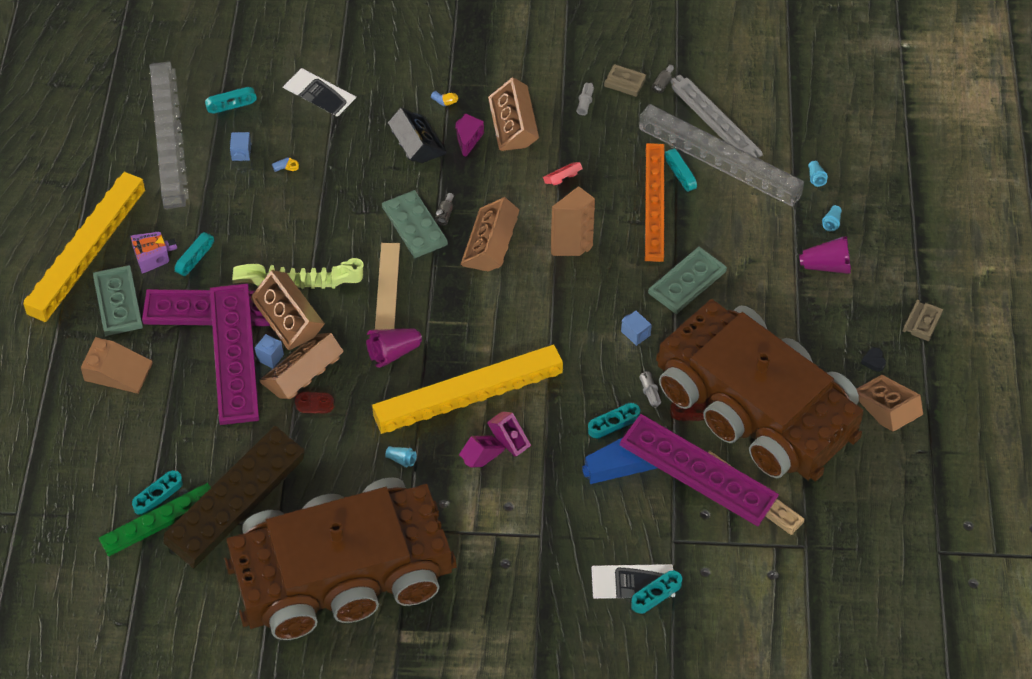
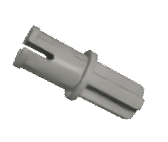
M585 83L582 94L579 95V104L576 110L579 115H586L588 113L594 89L592 83Z
M645 372L647 379L644 373L640 374L639 378L644 387L643 393L647 395L652 407H658L661 404V399L658 394V386L654 383L651 372Z

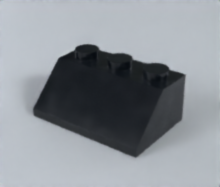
M400 108L388 122L391 132L399 140L398 143L405 150L406 157L409 160L424 163L447 153L425 116Z

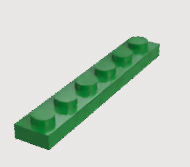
M206 483L99 537V541L108 557L174 524L211 488L210 485Z

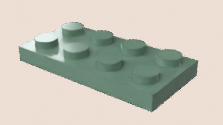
M415 190L382 203V208L414 259L448 245L446 237Z
M698 247L651 286L648 293L677 314L726 272L727 267L705 250Z
M130 265L93 273L105 336L143 328Z

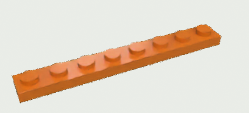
M646 143L645 261L664 262V144Z

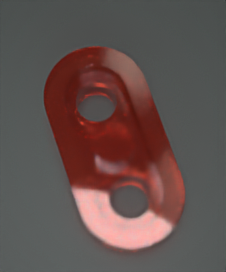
M302 392L295 397V406L298 411L304 413H329L334 408V399L328 393Z
M673 402L670 406V415L676 420L702 421L705 420L703 413L709 405L705 402L701 404L694 403L690 408L684 409ZM681 409L683 413H679L676 410ZM696 410H702L703 413H697Z

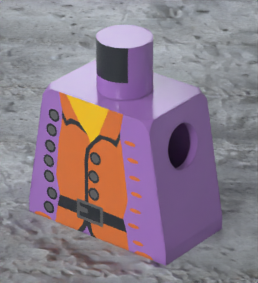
M161 232L130 236L142 274L168 263V252L177 249L175 239L164 241Z

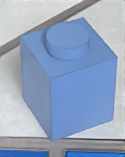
M231 133L230 153L232 161H250V133Z
M634 311L622 319L621 332L637 346L651 336L652 324L637 311Z
M267 334L264 335L255 347L257 361L272 369L284 356L282 342Z

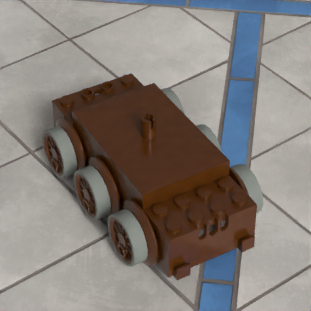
M710 299L660 344L656 361L658 362V367L664 371L659 378V383L667 398L675 405L684 409L690 408L694 403H707L709 406L703 413L705 422L710 430L725 442L733 443L740 437L747 438L750 436L755 441L749 447L751 458L757 467L770 477L780 478L786 472H798L807 480L811 478L816 482L824 473L823 466L848 442L854 445L861 438L862 431H859L864 410L857 405L859 395L854 385L842 374L833 371L826 373L816 366L806 349L795 340L789 338L781 340L767 330L765 322L760 315L747 306L741 305L734 310H726L716 301Z
M384 478L371 483L360 494L345 498L339 494H325L312 499L303 509L284 514L278 510H267L249 517L243 524L242 530L244 534L226 538L231 559L227 560V558H224L228 574L235 573L245 608L244 612L239 611L243 627L250 626V629L265 625L271 628L275 638L292 640L313 631L318 622L316 613L324 608L333 611L337 621L352 623L369 617L378 609L377 596L381 592L387 591L393 594L396 602L404 606L417 605L434 597L439 590L437 581L439 576L452 573V569L457 568L453 551H450L444 531L441 529V522L438 521L439 510L436 502L432 499L428 485L424 484L407 489L403 481L398 478Z

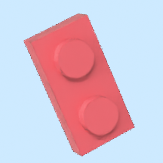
M572 162L544 176L543 179L545 184L558 185L563 182L562 179L578 175L577 172L583 168L580 162Z

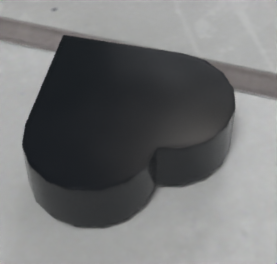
M873 347L866 353L861 364L880 372L884 370L886 360L883 358L882 350Z

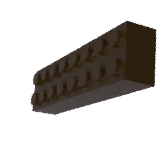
M274 426L164 533L163 543L194 569L303 461L305 450L277 426Z

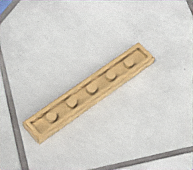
M381 243L375 329H395L400 243Z
M710 450L707 452L713 455L714 457L718 458L719 460L725 462ZM778 499L766 515L768 519L790 535L804 523L802 516Z

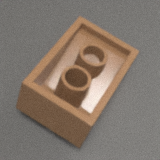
M95 337L81 366L84 381L139 394L153 362L114 341Z
M880 375L856 389L859 395V402L880 425L891 431L898 430L900 427L923 415L921 395L884 375Z

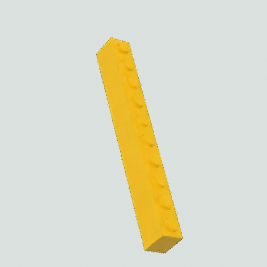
M123 172L116 179L115 184L106 192L103 200L96 205L93 213L86 218L83 226L76 231L73 239L66 244L64 251L56 257L51 268L47 269L41 281L35 285L31 294L25 298L23 304L27 315L47 322L144 193L145 187L142 178Z
M553 344L373 404V416L381 434L392 432L397 428L410 426L421 420H428L433 416L445 414L451 410L466 407L478 401H484L492 396L502 395L507 391L520 389L525 385L538 383L549 377H556L563 373V361Z

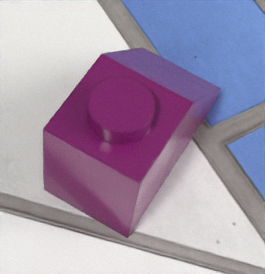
M467 114L462 119H459L455 126L457 139L462 154L465 157L484 134V121Z
M500 412L487 422L495 438L515 457L531 446L513 413Z
M471 436L459 455L464 459V463L471 468L483 467L501 454L505 447L494 436Z

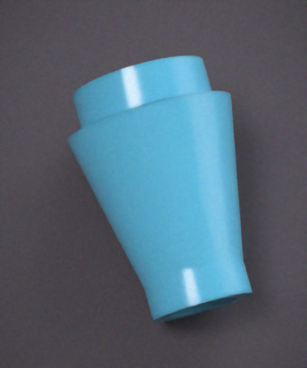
M818 161L810 162L808 165L810 182L817 187L825 185L828 178L827 173L819 165Z
M832 206L822 219L825 230L835 231L839 228L842 212L839 206Z
M389 446L385 456L404 467H412L416 461L417 454L412 448Z

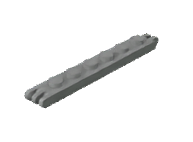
M678 75L676 79L672 78L670 80L672 89L747 164L751 160L754 161L757 157L763 155L762 151L687 77L684 79L681 75Z

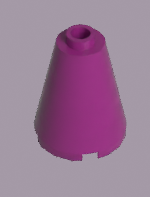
M847 236L803 250V254L799 255L800 265H804L805 269L844 274L851 273Z
M414 328L373 329L367 332V335L370 334V338L366 340V345L371 360H376L378 364H375V366L381 368L419 347L420 342H422V336Z

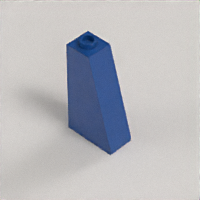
M620 438L586 456L585 465L582 466L584 477H588L590 484L657 469V467L620 446V441L622 440Z

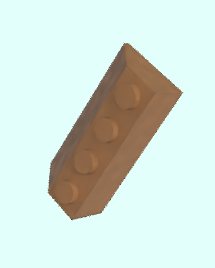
M512 77L488 97L498 146L501 151L527 148L539 138L528 86Z
M579 186L552 206L551 254L553 256H580L585 251L588 252L593 246L595 198Z
M503 197L479 209L461 261L463 267L489 272L502 266L519 213V209L507 198Z
M271 270L251 296L253 303L288 350L313 339L325 324L285 272Z
M332 333L317 334L313 339L300 345L259 379V381L278 398L291 399L298 394L297 391L301 387L309 385L315 375L322 374L328 364L336 362L340 358L339 355L344 351Z

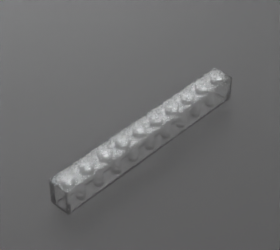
M171 62L150 64L164 209L186 207L185 199H189L188 189L184 188V185H187L186 174H183V171H186L185 161L181 160L185 156L183 147H180V144H183L182 133L179 134V131H182L181 121L177 120V118L181 117L180 109L176 107V105H179L178 94H175V92H178L177 81L173 80L177 79L175 68L172 69Z
M651 104L640 114V130L792 207L802 196L804 181Z

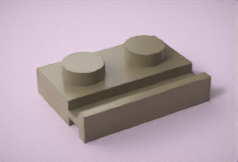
M614 64L607 79L604 81V86L637 97L646 80V74Z
M917 300L903 328V332H911V335L929 341L943 313V309L928 303H920V300Z

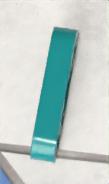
M245 87L211 96L206 99L205 105L209 113H218L252 104L256 101L257 96L253 88ZM232 98L235 99V100L232 101V102H227L229 99H232Z
M675 148L665 151L666 161L683 188L687 192L696 189V179Z
M203 232L177 261L175 272L182 276L188 275L212 247L214 237Z
M628 403L592 419L588 424V434L592 438H601L633 424L640 415L639 406L634 403ZM613 417L618 418L619 423L612 424L609 422V419Z
M169 471L134 497L132 500L134 512L138 515H145L179 490L183 485L181 474L178 471ZM160 489L163 491L160 496L152 495L154 490Z
M668 571L635 593L631 602L633 611L640 614L645 613L677 592L682 585L681 574L677 571ZM669 579H671L672 581H673V580H676V583H674V582H670V583H669ZM658 588L663 593L656 596L651 593V590ZM639 600V602H643L645 600L644 605L641 603L637 604V601Z

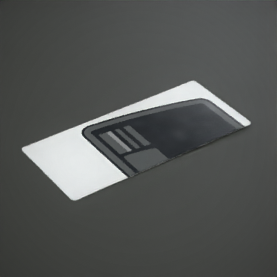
M300 69L283 86L286 90L335 116H339L356 98V96L304 69Z
M673 565L592 566L593 598H632L635 593L666 572L673 571ZM658 588L651 590V593L656 596L663 593Z

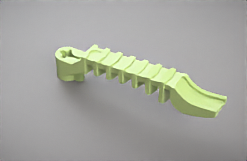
M352 258L347 262H342L339 266H333L332 271L329 273L326 272V268H322L321 273H316L315 268H312L311 273H306L305 268H302L300 273H295V268H291L290 273L287 274L295 285L301 287V289L305 287H311V289H315V287H321L322 289L332 287V289H335L336 286L342 283L360 282L363 279V262L358 258ZM260 264L236 266L233 268L232 283H251L259 286L268 273H266L265 267ZM271 265V266H270L269 272H270L271 270H274V271H275L274 265ZM281 267L280 272H285V268Z

